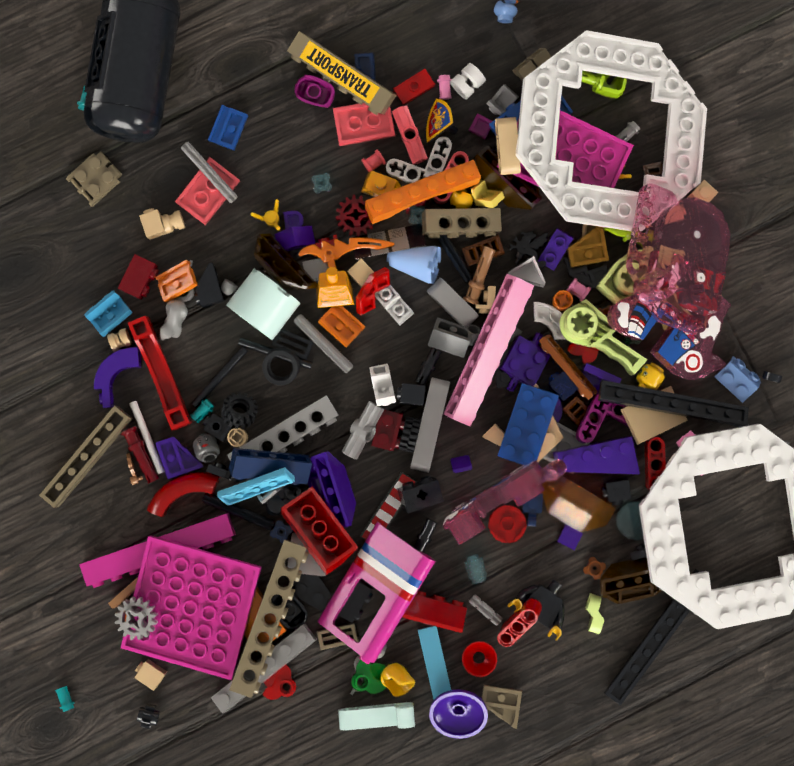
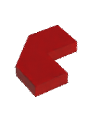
M384 267L370 274L357 294L356 312L360 316L376 308L375 293L390 285V272L388 268Z

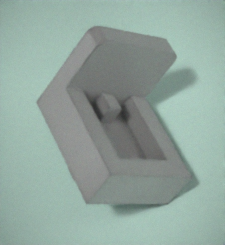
M504 84L486 104L493 114L501 116L506 112L505 109L514 103L519 96Z

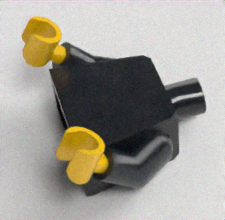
M554 579L547 589L541 584H533L521 589L515 599L508 604V607L513 604L516 606L514 611L516 613L527 600H538L542 605V610L537 621L549 629L552 627L548 632V637L552 635V632L556 634V640L562 635L561 628L564 622L565 606L563 600L556 596L562 585Z

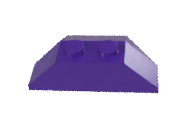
M329 451L311 456L312 466L308 479L309 488L313 486L344 528L351 526L356 500L345 466Z

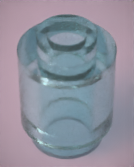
M478 554L468 556L464 564L469 580H471L472 584L486 581L487 571L483 557H478Z

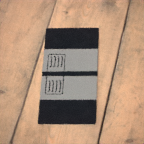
M422 224L361 235L360 238L380 239L393 242L395 245L379 250L359 248L353 251L355 259L426 246L427 244L423 235ZM358 242V244H370L381 246V244L378 243Z

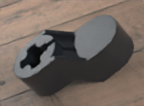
M293 484L283 487L267 501L265 506L267 513L272 516L280 514L281 508L301 494L300 487Z

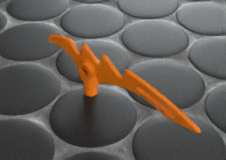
M349 238V244L334 239V246L326 241H322L321 249L312 244L303 248L298 255H316L323 263L328 264V268H336L335 260H338L349 251L359 248L379 250L394 246L395 244L390 241L373 238ZM358 242L378 243L381 244V246L370 244H358Z

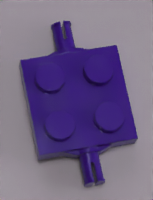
M536 332L532 341H528L519 335L513 342L499 368L511 378L507 387L509 391L514 392L518 383L534 386L551 356L538 346L539 340L543 337L542 334L540 335V333Z

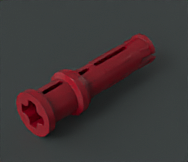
M137 426L123 431L121 435L125 437L129 445L128 449L131 452L133 451L148 484L159 479L145 451V442L141 440L137 432Z

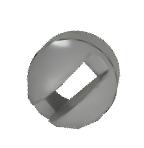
M224 279L221 285V290L226 295L233 294L238 288L236 284L227 279Z

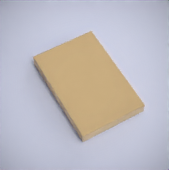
M671 386L661 390L664 392L674 393ZM631 406L621 409L637 445L687 421L686 416Z

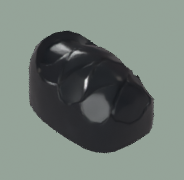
M280 595L272 597L274 605L282 604L283 599ZM293 595L292 601L287 600L285 606L289 608L285 620L282 618L280 620L288 629H297L305 624L307 620L305 607Z

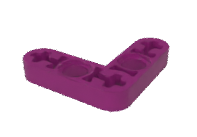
M597 393L593 397L576 431L577 440L580 443H590L593 441L606 415L628 427L623 414L618 416L614 412L616 405L621 406L622 409L627 406L606 402V404L600 406L599 410L595 409L599 407L601 402L598 401L599 393ZM592 412L598 415L596 423H592L589 419ZM589 426L594 427V429L590 428L587 432L589 438H583L582 432L586 431Z

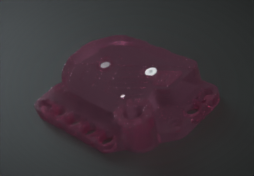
M652 183L646 184L640 189L627 253L626 269L634 282L633 292L640 303L647 305L657 322L696 335L705 331L708 315L719 311L730 244V231L722 211L710 202L696 197L678 201L672 191ZM643 206L649 209L648 216L643 213ZM640 224L645 226L646 233H642L639 230ZM636 242L642 244V252L637 250ZM633 260L639 263L638 270L633 267ZM677 314H679V315L682 316V318H683V323H682V324H679V323L677 322V320H676Z

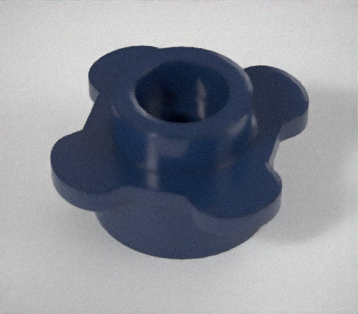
M279 520L275 523L276 526L270 532V536L279 539L283 543L293 530L290 526L283 524V521Z

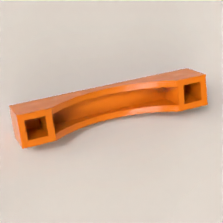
M471 160L368 199L365 202V209L371 223L374 224L427 199L477 185L481 175L475 161Z

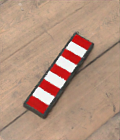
M401 472L360 537L366 540L377 522H380L382 526L388 529L402 507L397 488L402 487V484L406 482L415 483L417 481Z

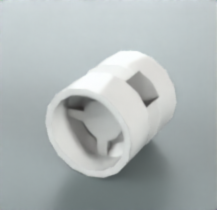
M469 63L461 70V75L457 74L450 81L454 90L464 99H468L474 93V88H479L486 81L484 75L472 63Z

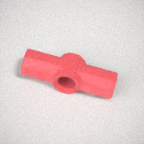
M408 106L396 108L392 111L412 165L422 163L428 157ZM411 131L415 134V137L407 139L405 133Z

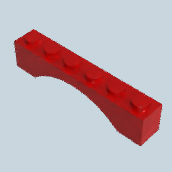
M143 316L128 322L133 338L156 386L171 430H177L192 424L149 317Z

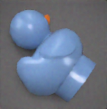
M499 0L494 7V13L498 16L497 21L499 23H512L513 17L518 11L514 4H517L519 1L504 0L505 3Z

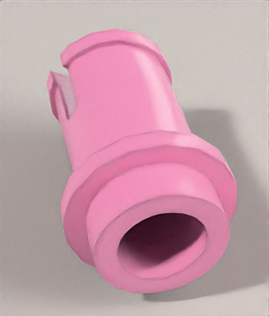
M440 75L437 80L440 92L439 99L441 100L451 99L450 81L452 79H450V75Z

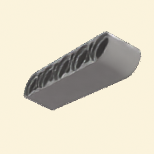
M431 377L410 469L429 473L450 381Z

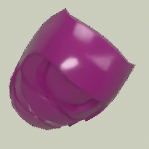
M311 75L301 77L294 89L298 99L318 107H330L335 97V89L330 83Z

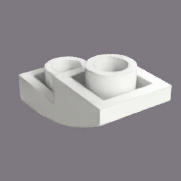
M391 285L375 293L376 299L399 326L414 314Z

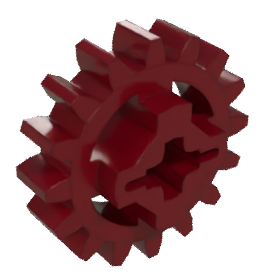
M353 195L352 200L346 197L345 204L343 202L339 203L342 208L336 209V212L340 214L336 216V220H341L338 223V227L344 226L343 233L350 231L349 235L351 237L353 233L360 237V232L366 235V229L372 230L373 227L367 211L362 210L358 206L360 204L365 207L366 200L363 201L362 195L359 199H356V196ZM352 205V208L349 210V212L344 213L346 208ZM354 212H358V215H362L358 217V220H355L354 217H351L354 216ZM368 219L367 223L361 227V223ZM345 221L351 222L354 225V228L348 226L345 223Z

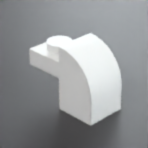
M388 364L369 367L377 406L395 403L396 399Z

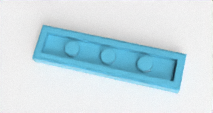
M284 467L218 491L217 497L229 506L295 482V477Z
M430 626L418 629L433 699H435L440 694L450 691L451 687L437 627Z

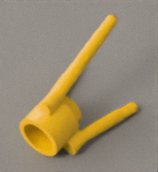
M275 200L274 210L267 211L264 216L253 212L251 216L265 221L269 227H275V229L280 230L278 225L280 222L278 215L279 200Z

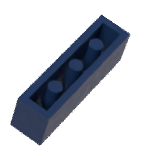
M233 448L229 470L232 477L244 480L254 479L285 467L295 477V482L291 484L301 485L308 484L312 462L308 455Z

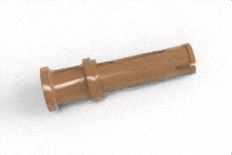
M484 246L473 280L469 281V289L466 296L463 297L465 301L475 305L479 304L478 300L481 291L485 289L484 281L496 251L495 249Z

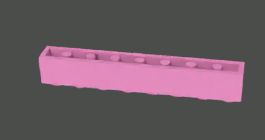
M506 274L443 413L444 415L471 426L476 418L478 408L484 400V395L492 382L493 375L500 365L503 353L508 347V342L516 330V325L524 312V307L532 294L534 285L518 277Z

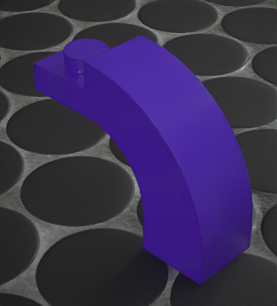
M138 347L118 350L109 355L99 366L94 379V389L102 390V393H99L100 405L103 404V408L114 407L113 383L116 376L126 369L142 368L141 352Z

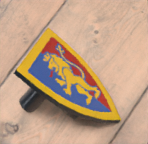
M436 98L430 110L426 126L427 143L431 142L445 130L454 135L458 132V128L453 126L454 116L452 109L444 100Z

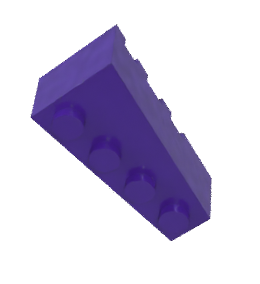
M624 436L553 452L556 470L560 472L640 474L632 436Z

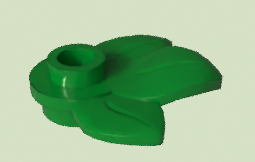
M360 660L356 666V673L351 679L352 687L357 691L366 690L371 694L382 692L386 687L379 679L385 665L381 663L367 664ZM362 678L363 683L358 685V679Z

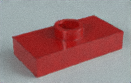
M423 69L394 87L393 91L404 106L433 88L435 83L427 70Z

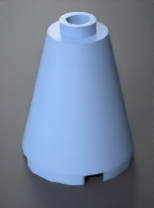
M420 246L390 252L387 254V262H389L390 267L428 284H434L439 272L437 268L438 262L441 263V248L437 246Z

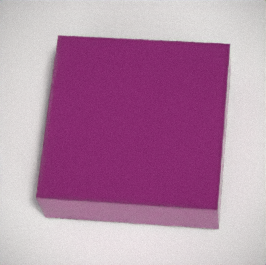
M477 113L469 128V132L485 140L491 130L489 124L492 120Z

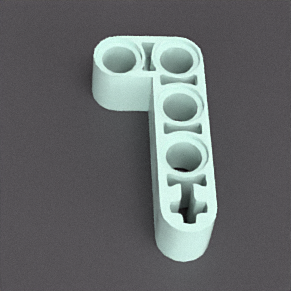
M412 702L349 707L338 710L340 730L398 726V728L415 727L414 706Z

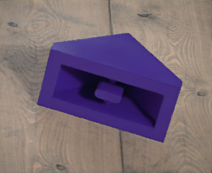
M312 226L291 227L275 234L276 240L286 251L315 244Z

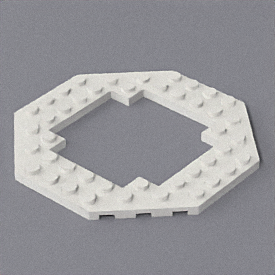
M586 30L523 79L516 157L565 221L641 232L701 183L707 108L694 95L695 92L688 82L684 81L679 75V70L671 59L668 60L662 52L663 49L659 43ZM582 70L651 82V101L669 104L662 177L645 175L642 193L572 182L574 162L555 160L562 86L579 89L582 81Z
M761 424L685 437L677 452L672 455L666 464L662 474L657 477L645 499H642L639 504L651 583L716 629L789 615L794 609V553L778 556L780 576L711 589L709 572L703 571L690 574L678 499L697 495L694 476L764 463L766 481L785 479L794 537V449Z

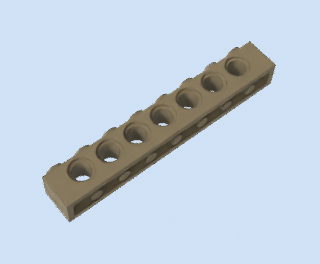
M286 539L284 540L230 686V691L252 698L253 693L258 694L261 686L258 680L260 674L265 675L268 666L265 661L267 656L271 657L275 645H272L274 637L278 638L282 627L278 625L281 618L285 620L289 608L285 606L287 600L292 601L295 589H292L294 581L299 582L302 573L299 570L301 562L305 564L309 552H306L307 547ZM293 557L296 560L294 568L286 566L285 560L287 558ZM281 576L289 578L290 583L288 586L283 587L279 584L278 580ZM280 595L283 599L282 604L274 605L272 603V596ZM266 614H274L276 621L273 624L267 623L265 621ZM261 632L267 633L269 640L267 642L259 641L258 634ZM259 651L262 654V659L254 661L251 653ZM246 670L254 671L255 678L252 680L246 679L244 672Z

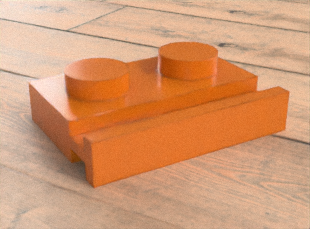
M185 260L155 277L158 280V287L164 302H169L198 286L193 269L190 267V261Z
M343 306L331 307L318 321L322 327L346 348L365 328Z

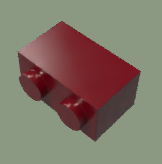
M134 254L118 289L142 300L150 291L149 284L151 280H155V277L158 275V266Z

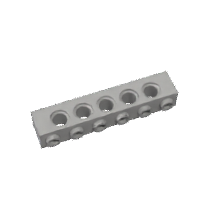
M326 395L239 448L264 451L263 444L266 441H270L273 444L271 452L285 453L288 451L286 447L291 444L296 446L304 441V436L308 434L313 436L320 432L319 427L324 424L330 426L337 421L336 417L339 415ZM319 411L322 413L323 418L320 422L312 420L314 412ZM300 421L306 424L304 432L296 430V424ZM283 431L289 433L290 437L287 442H281L279 439V435ZM232 452L227 455L228 458L230 459V461H231Z

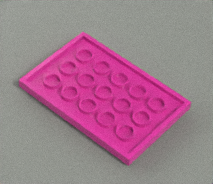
M560 110L555 160L574 162L572 182L615 188L634 145ZM520 162V173L513 175L538 186Z

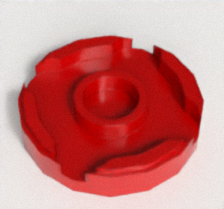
M513 505L497 507L491 513L488 522L490 533L496 540L502 543L518 541L524 535L527 526L525 515L519 508Z

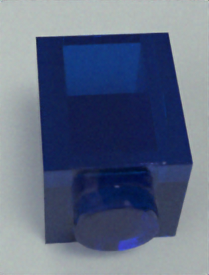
M557 371L548 378L550 382L547 385L555 394L559 395L561 402L578 390L577 386L564 371L560 374Z

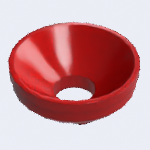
M476 641L470 643L465 648L462 654V664L469 674L475 677H484L495 669L497 654L490 644L484 641ZM476 652H482L485 655L483 662L476 663L473 660Z

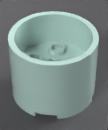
M254 268L226 306L269 339L273 340L300 305V302L292 295L287 294L285 290L266 275Z

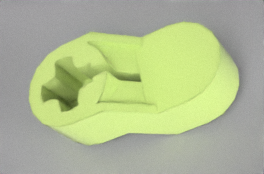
M590 593L585 606L591 615L588 631L600 634L604 623V617L599 613L602 597Z

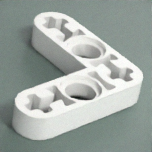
M439 137L434 144L425 169L399 159H390L386 164V172L389 176L407 183L418 181L421 173H424L423 178L442 172L449 157L452 143L447 137ZM443 141L446 142L448 147L444 148L442 155H446L445 158L439 155L440 146L438 144H442ZM436 158L442 162V166L437 169L431 165L432 160ZM396 163L397 167L402 170L403 166H405L404 176H400L401 171L398 170L391 172L389 166H393ZM411 169L415 170L418 174L417 178L413 180L407 177V172Z

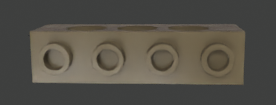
M425 209L422 212L423 235H428L429 238H440V235H447V238H457L459 235L473 238L477 237V234H484V237H494L502 231L501 209ZM458 219L465 222V228H461L458 225ZM477 219H481L483 221V228L477 225ZM439 220H444L447 223V228H442L439 225Z

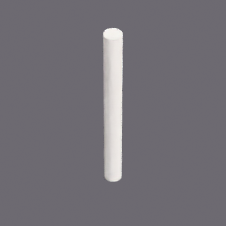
M133 401L129 403L156 471L158 474L165 472L138 403Z

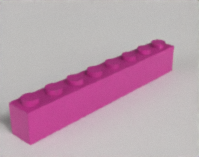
M229 513L160 536L159 538L194 548L202 547L205 550L214 547V542L221 541V544L231 541V536L236 534ZM147 541L79 564L86 586L92 585L93 588L104 585V580L111 578L113 582L122 579V574L129 572L130 575L139 573Z

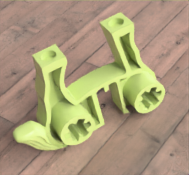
M635 250L620 258L611 266L595 287L617 307L614 320L611 321L613 314L608 319L585 299L568 308L561 315L559 325L564 338L574 344L596 348L605 353L609 358L619 362L629 375L636 374L647 359L612 336L621 327L618 322V318L621 316L618 304L620 302L629 304V318L639 298L648 303L650 302L646 298L641 297L645 291H648L654 296L658 305L659 303L668 305L669 309L682 321L684 316L675 307L666 290L661 292L657 289V285L660 283L653 270L665 272L673 264L676 257L672 254H662L652 250ZM649 303V305L652 307V309H653V311H654L655 308L653 307V305H652L651 303ZM663 316L659 317L663 330L667 333L672 332L675 326Z

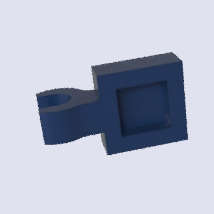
M523 493L522 512L528 513L527 526H536V513H542L543 494Z

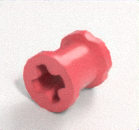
M375 150V153L370 157L361 160L368 172L373 171L382 164H386L385 159L378 150Z

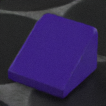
M468 455L450 459L453 473L472 470V464Z

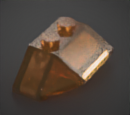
M549 470L540 485L547 512L579 532L606 526L616 510L599 497L552 470Z

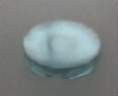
M636 501L629 502L621 507L617 513L616 524L620 533L626 538L640 540L644 539L639 511L640 502Z

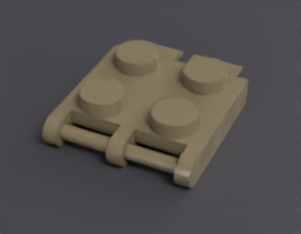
M99 152L97 155L93 153L66 178L68 182L71 181L78 189L77 192L80 195L83 194L91 207L96 205L120 183L118 179L122 176V173L113 164L107 168L111 162L102 152ZM74 178L82 185V187L79 186V184L74 180ZM85 191H87L94 199L92 200Z

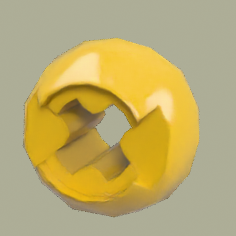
M465 189L452 192L449 199L450 205H455L456 209L471 208L474 200L472 193H466L467 190Z

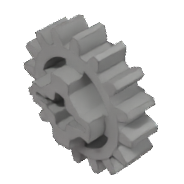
M134 596L130 598V601L126 599L123 601V605L118 606L120 611L115 613V616L119 617V619L115 621V624H120L118 631H125L124 637L129 634L130 640H133L136 636L138 640H141L143 635L148 637L150 632L155 630L153 625H156L158 621L154 617L158 613H153L152 610L155 608V605L150 607V600L143 602V597H140L136 601Z

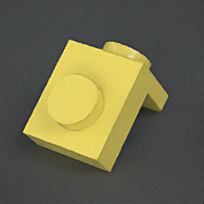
M485 180L479 181V184L471 188L476 206L494 208L504 199L503 191L488 190Z

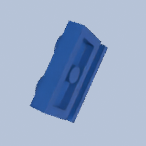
M222 105L208 141L235 151L248 114Z

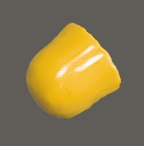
M399 663L388 665L381 673L382 684L390 690L394 697H400L408 693L415 685V680L407 672L406 668Z

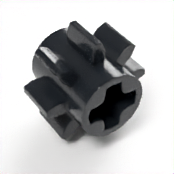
M147 703L145 708L140 707L137 721L142 722L140 727L150 729L151 725H157L160 711L155 710L156 705Z

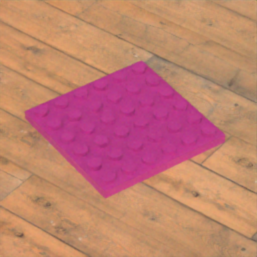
M152 535L148 536L134 596L136 601L138 598L143 597V602L150 600V607L155 605L152 611L153 613H158L154 617L158 623L153 625L155 630L150 632L148 637L143 635L141 640H138L137 636L130 640L129 634L125 637L123 636L121 648L232 680L262 567Z

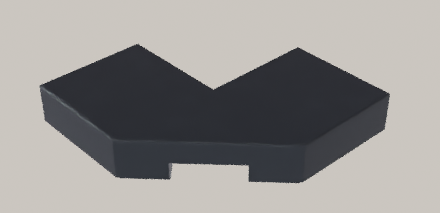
M569 257L564 258L569 277L577 278L578 282L591 289H596L595 287L608 272L606 265L592 270H588L586 265L570 268Z

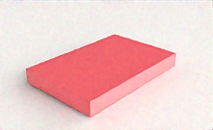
M365 103L362 105L353 104L333 108L339 146L395 137L391 108H388L385 115L372 113L368 110L369 106Z
M209 157L206 162L234 190L240 180ZM199 170L176 199L175 203L206 226L226 198Z

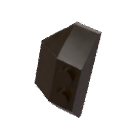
M487 145L475 156L478 171L481 175L480 180H485L486 186L490 190L503 191L504 199L502 201L508 207L531 210L542 199L538 186L513 174L500 175L499 168L497 167V149Z
M271 233L259 234L257 236L254 257L264 269V272L271 276L283 290L313 289L319 286Z
M647 557L611 564L600 578L601 596L617 604L653 597L662 591L650 581Z

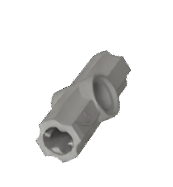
M371 401L368 402L361 417L356 419L351 425V435L342 450L345 455L356 460L358 459L366 442L371 441L375 435V426L384 411L382 407L377 406V404Z

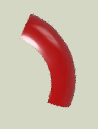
M196 472L176 477L158 490L146 511L159 517H164L170 506L185 494L192 492L214 494L220 476L207 472Z

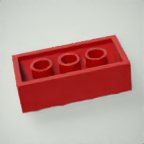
M313 486L281 508V515L304 546L307 547L306 549L326 575L343 564L358 549L356 543Z
M418 590L402 618L462 633L467 607L463 606L464 602L452 600V603L444 601L445 597L434 595L433 598L428 597L426 592Z

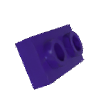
M557 228L538 262L545 261L546 267L554 271L574 237Z

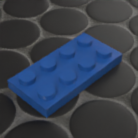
M522 383L498 453L499 457L524 466L528 465L527 467L533 469L535 468L559 395Z

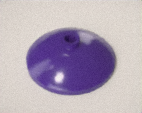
M450 690L440 694L433 700L430 706L429 717L433 727L438 732L447 737L461 739L474 736L485 727L488 719V710L484 701L476 694L466 690Z

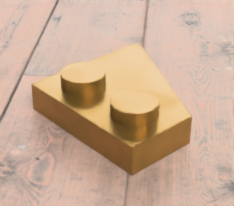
M595 227L567 249L570 268L609 261L603 227Z

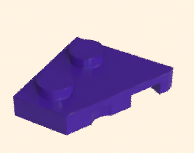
M175 437L155 443L167 479L203 468V465Z

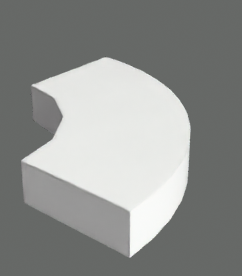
M533 302L534 322L546 325L552 332L554 340H565L559 325L562 313L549 304Z

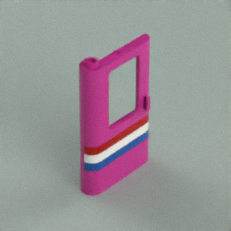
M377 522L318 619V623L358 653L360 660L367 664H370V662L375 663L436 561L427 554L416 550L382 526L380 522ZM363 579L384 594L385 601L361 641L356 642L335 625V620L359 580Z

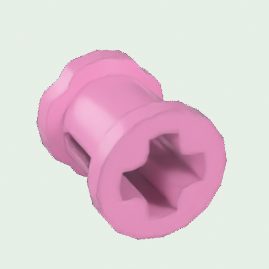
M574 278L566 291L578 297L580 302L585 299L591 290L590 287H585L578 282L577 278Z

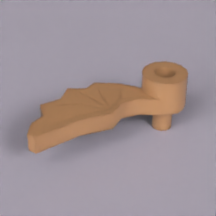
M128 453L126 454L128 466L133 476L130 477L132 485H135L140 480H143V476L137 477L131 455Z

